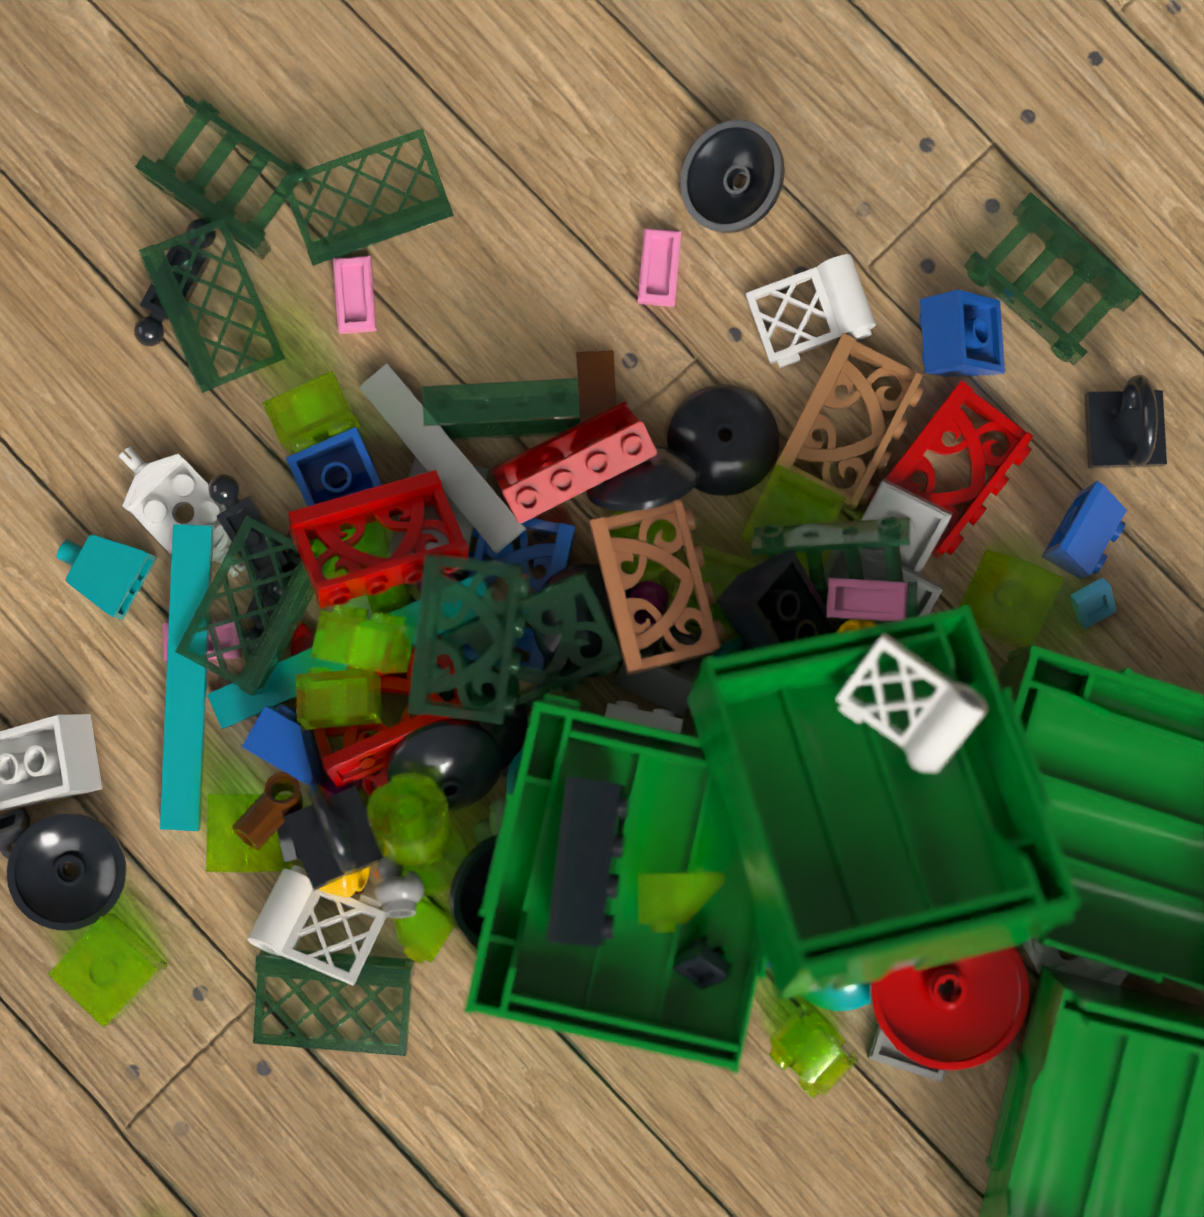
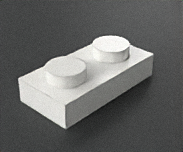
M616 701V705L608 703L605 714L607 718L680 734L683 719L675 718L676 714L664 709H654L653 713L638 710V705L627 701Z

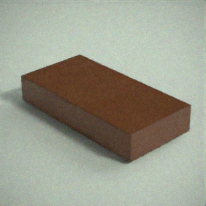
M613 350L576 352L580 423L616 406Z

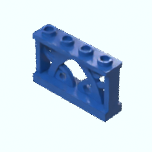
M531 518L523 522L522 525L529 530L556 535V542L528 546V537L524 530L519 535L521 549L513 552V545L510 542L498 553L493 551L474 528L473 537L478 538L475 553H468V563L465 565L464 574L472 577L482 573L487 553L490 558L496 561L483 572L488 586L503 573L521 564V571L525 581L533 590L539 592L544 583L553 574L568 566L575 536V526ZM534 560V569L539 565L546 568L545 576L541 579H534L530 574L528 561ZM535 602L527 603L517 608L511 614L508 621L496 609L451 629L447 647L453 648L452 656L543 677L547 660L537 647L532 627L525 628L522 621L519 631L514 628L520 616L525 613L532 614ZM481 624L486 628V633L481 639L491 637L496 629L501 633V636L491 648L479 650L470 641V633L474 626ZM508 639L515 646L530 653L528 663L497 656V654L504 647Z

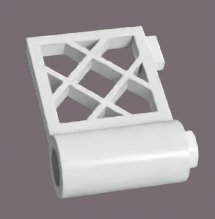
M850 254L831 258L815 268L745 293L770 364L778 362L779 368L801 361L800 353L839 340L843 333L857 339L856 341L863 340L872 335L870 329L876 326ZM812 279L816 293L810 306L791 298L797 284ZM786 288H789L786 295L778 292ZM773 295L783 300L775 318H772L759 311L756 299ZM818 299L823 312L814 308ZM787 303L807 311L799 329L779 321ZM811 314H815L826 319L830 333L816 338L803 332ZM763 320L771 323L768 333ZM776 326L795 334L789 348L774 353L770 339ZM800 337L808 340L806 342L797 344Z
M883 634L836 698L842 704L839 708L842 713L858 724L864 719L905 749L910 765L922 773H927L928 771L937 773L940 771L987 711V704L974 690L963 684L953 683L885 634ZM883 649L899 660L901 672L879 673L877 657ZM908 666L914 671H908ZM871 667L872 676H864ZM926 678L937 686L938 689L932 697L914 699L910 679ZM903 680L907 700L885 702L882 682ZM874 683L878 703L863 704L850 694L857 685ZM924 706L921 712L917 715L916 707ZM909 709L911 725L905 733L890 723L887 710Z
M292 866L291 870L282 869L247 940L267 953L284 956L354 986L387 916L381 910L383 905L379 901L361 895L359 901L350 897L343 898L318 889L314 891L305 869L299 866ZM320 897L335 902L340 914L318 922L314 910ZM342 906H345L352 910L344 912ZM360 914L374 918V922L368 932L353 937L347 919ZM312 917L314 924L306 927ZM343 921L349 939L327 947L321 929ZM317 931L322 950L309 955L295 950L301 937ZM363 942V945L360 951L358 952L356 944ZM352 946L356 959L350 972L348 973L334 967L330 954ZM326 956L328 964L318 959Z

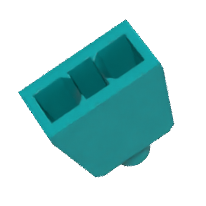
M93 534L87 538L84 546L66 539L59 547L56 555L58 560L72 566L65 581L105 613L120 620H123L157 559V557L143 550Z

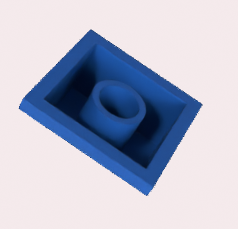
M958 289L920 299L921 313L919 321L922 328V361L925 373L943 377L1000 375L1005 373L1000 300Z
M357 427L286 457L307 507L383 485L363 435Z
M1096 481L1077 493L1041 557L1079 579L1090 576L1091 573L1096 575L1107 559V555L1103 553L1109 541L1115 542L1126 525L1121 520L1127 509L1103 484Z
M279 704L277 708L265 706L244 741L242 748L309 786L313 784L321 785L325 780L312 727L303 723L306 716L287 705Z

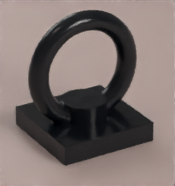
M1134 375L1128 380L1123 391L1088 392L1084 395L1088 469L1163 467L1167 464L1163 390H1154L1150 381L1145 376Z
M313 784L308 790L312 805L283 817L314 891L345 876L377 864L380 859L386 856L356 786L328 797L320 784Z

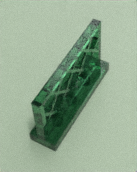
M423 128L281 178L312 266L454 216ZM415 139L419 140L423 151V156L417 168L397 159L402 145ZM397 146L393 156L383 152ZM377 153L391 160L382 181L361 171L368 156ZM361 159L357 169L347 164ZM425 160L431 175L421 171ZM394 163L415 172L406 193L385 183ZM343 166L355 172L347 193L326 184L333 168ZM326 171L322 181L311 177ZM419 174L434 182L438 197L422 201L410 195ZM359 175L380 184L371 205L351 196ZM306 178L320 185L311 206L296 199L291 183ZM383 187L404 196L398 211L388 214L375 208ZM324 188L344 197L336 217L315 208ZM348 199L369 209L362 224L352 226L339 220ZM407 199L419 203L403 209ZM299 205L309 210L305 220ZM372 211L382 215V217L368 221ZM313 212L333 221L328 235L312 241L307 228ZM337 224H340L348 228L346 230L334 233Z
M224 218L138 251L200 393L285 359ZM220 229L226 243L221 257L199 249L204 235ZM199 237L195 247L185 243ZM179 245L193 251L186 271L171 266L164 250ZM228 250L234 263L225 260ZM197 253L218 262L211 282L190 274ZM222 264L237 270L241 277L236 293L215 284ZM174 273L183 276L180 286L178 285ZM187 278L209 287L201 307L187 302L182 294ZM243 286L245 287L249 298L240 295ZM213 289L234 297L227 317L205 309ZM238 299L253 305L256 317L251 328L230 320ZM189 308L199 311L196 321H194ZM203 314L224 322L217 342L201 336L198 325ZM259 321L265 334L256 330ZM228 324L249 332L242 352L221 345ZM253 335L268 340L274 355L261 361L246 355ZM205 343L214 346L211 357ZM218 349L239 357L234 372L219 377L213 364ZM244 359L254 363L240 369Z
M246 516L175 652L239 686V689L251 696L261 695L315 594L302 559L296 570L282 573L276 552L289 548L298 552L293 539L250 516ZM251 528L264 534L268 550L249 555L245 540ZM273 539L277 540L278 542L284 545L275 547ZM241 550L243 557L236 559L239 551ZM313 551L315 558L321 554ZM270 555L276 576L257 581L251 560ZM330 559V560L324 565V568H323V570H322V573H323L324 575H325V573H326V571H327V569H328L330 563L332 562V559ZM245 563L250 584L231 589L227 576L230 568L234 565ZM292 576L291 580L286 586L284 578ZM278 580L282 597L278 604L265 607L259 586ZM223 584L225 592L218 593ZM252 589L258 610L239 615L233 594ZM227 597L233 618L214 623L209 608L214 600ZM274 610L271 618L268 619L266 612ZM260 614L264 631L260 638L247 642L241 620ZM205 618L207 626L200 628ZM234 622L241 644L221 649L215 628ZM209 630L215 652L200 655L189 649L196 634ZM256 644L251 654L249 646ZM242 648L246 665L239 676L227 669L223 654ZM216 656L218 664L209 660V658Z
M295 949L296 951H299V952H301V953H303V954H306V955H309V954H312V953H314V952H317V951H310V950H298V949ZM263 950L258 953L255 963L257 986L253 1044L396 1056L407 1055L415 959L368 955L355 982L368 996L355 1007H352L339 992L348 983L284 956H276ZM330 954L334 967L348 973L350 972L356 959L355 954ZM326 956L318 959L328 964ZM267 977L282 978L291 990L276 1001L266 990ZM293 979H300L302 981L296 984ZM310 980L320 981L329 991L316 1004L301 989ZM331 982H337L340 984L334 987V985ZM369 985L378 987L373 991ZM386 987L403 988L402 1002L392 1011L378 996ZM294 993L309 1009L295 1022L280 1006ZM332 997L347 1012L333 1025L319 1010ZM370 1000L385 1015L371 1028L357 1013ZM265 1001L271 1006V1007L268 1008L266 1011H265ZM402 1010L400 1021L395 1015ZM273 1011L288 1026L281 1034L263 1033L264 1019ZM312 1014L326 1028V1031L318 1038L308 1037L299 1027ZM350 1017L365 1032L356 1041L346 1040L337 1030ZM390 1020L400 1032L399 1044L384 1043L375 1032ZM291 1031H293V1033H294L296 1036H291V1035H288V1034H289ZM331 1034L334 1039H327L326 1037ZM367 1038H370L373 1042H364V1041H365Z

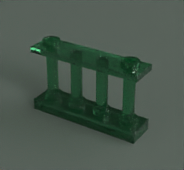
M187 95L183 102L191 115H193V118L162 160L158 158L154 163L143 155L135 165V168L146 181L200 218L211 222L216 229L261 260H264L271 250V247L264 238L266 235L264 230L296 186L308 195H311L314 188L308 178L310 174L295 161L287 164L218 117L220 112L206 100L201 99L198 103ZM207 125L221 134L223 138L192 180L187 179L184 183L174 176L176 174L174 169ZM237 145L253 156V159L223 200L218 199L214 204L204 197L206 194L204 189ZM267 166L284 178L253 221L248 220L246 224H243L234 217L236 215L234 210Z
M1030 192L1013 213L1017 217L1018 224L985 259L975 251L963 267L968 270L969 278L980 287L986 286L1051 345L1050 349L1057 358L1064 362L1069 361L1074 366L1088 352L1079 343L1112 308H1119L1124 312L1143 292ZM1029 233H1035L1045 242V249L1012 284L996 268ZM1056 258H1063L1073 267V274L1041 308L1037 307L1024 295L1025 291ZM1084 283H1091L1101 292V299L1069 333H1066L1051 318Z
M577 378L422 386L424 426H440L452 441L558 435L580 424Z
M886 516L881 519L784 526L768 524L763 527H755L751 553L752 555H767L768 559L787 550H793L795 553L806 552L809 578L827 607L828 586H826L821 551L845 550L848 579L864 580L860 549L884 547L888 581L904 582L900 546L910 545L911 519L910 517ZM908 582L906 617L918 616L919 601L918 582ZM834 618L835 621L849 620L847 618Z

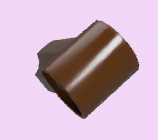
M286 772L272 775L265 784L264 792L232 826L233 832L250 848L259 851L285 822L284 816L303 808V797L298 779ZM290 791L293 793L289 799H275L280 792Z

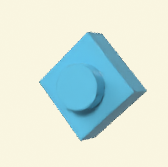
M1103 577L1070 595L1076 621L1083 629L1117 612L1111 585Z

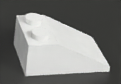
M91 714L55 715L0 731V811L74 797L102 789Z

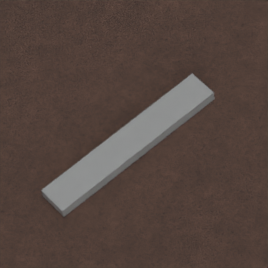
M387 363L359 386L360 390L427 471L437 470L442 481L441 486L494 552H500L526 529L522 523L517 522L512 511Z

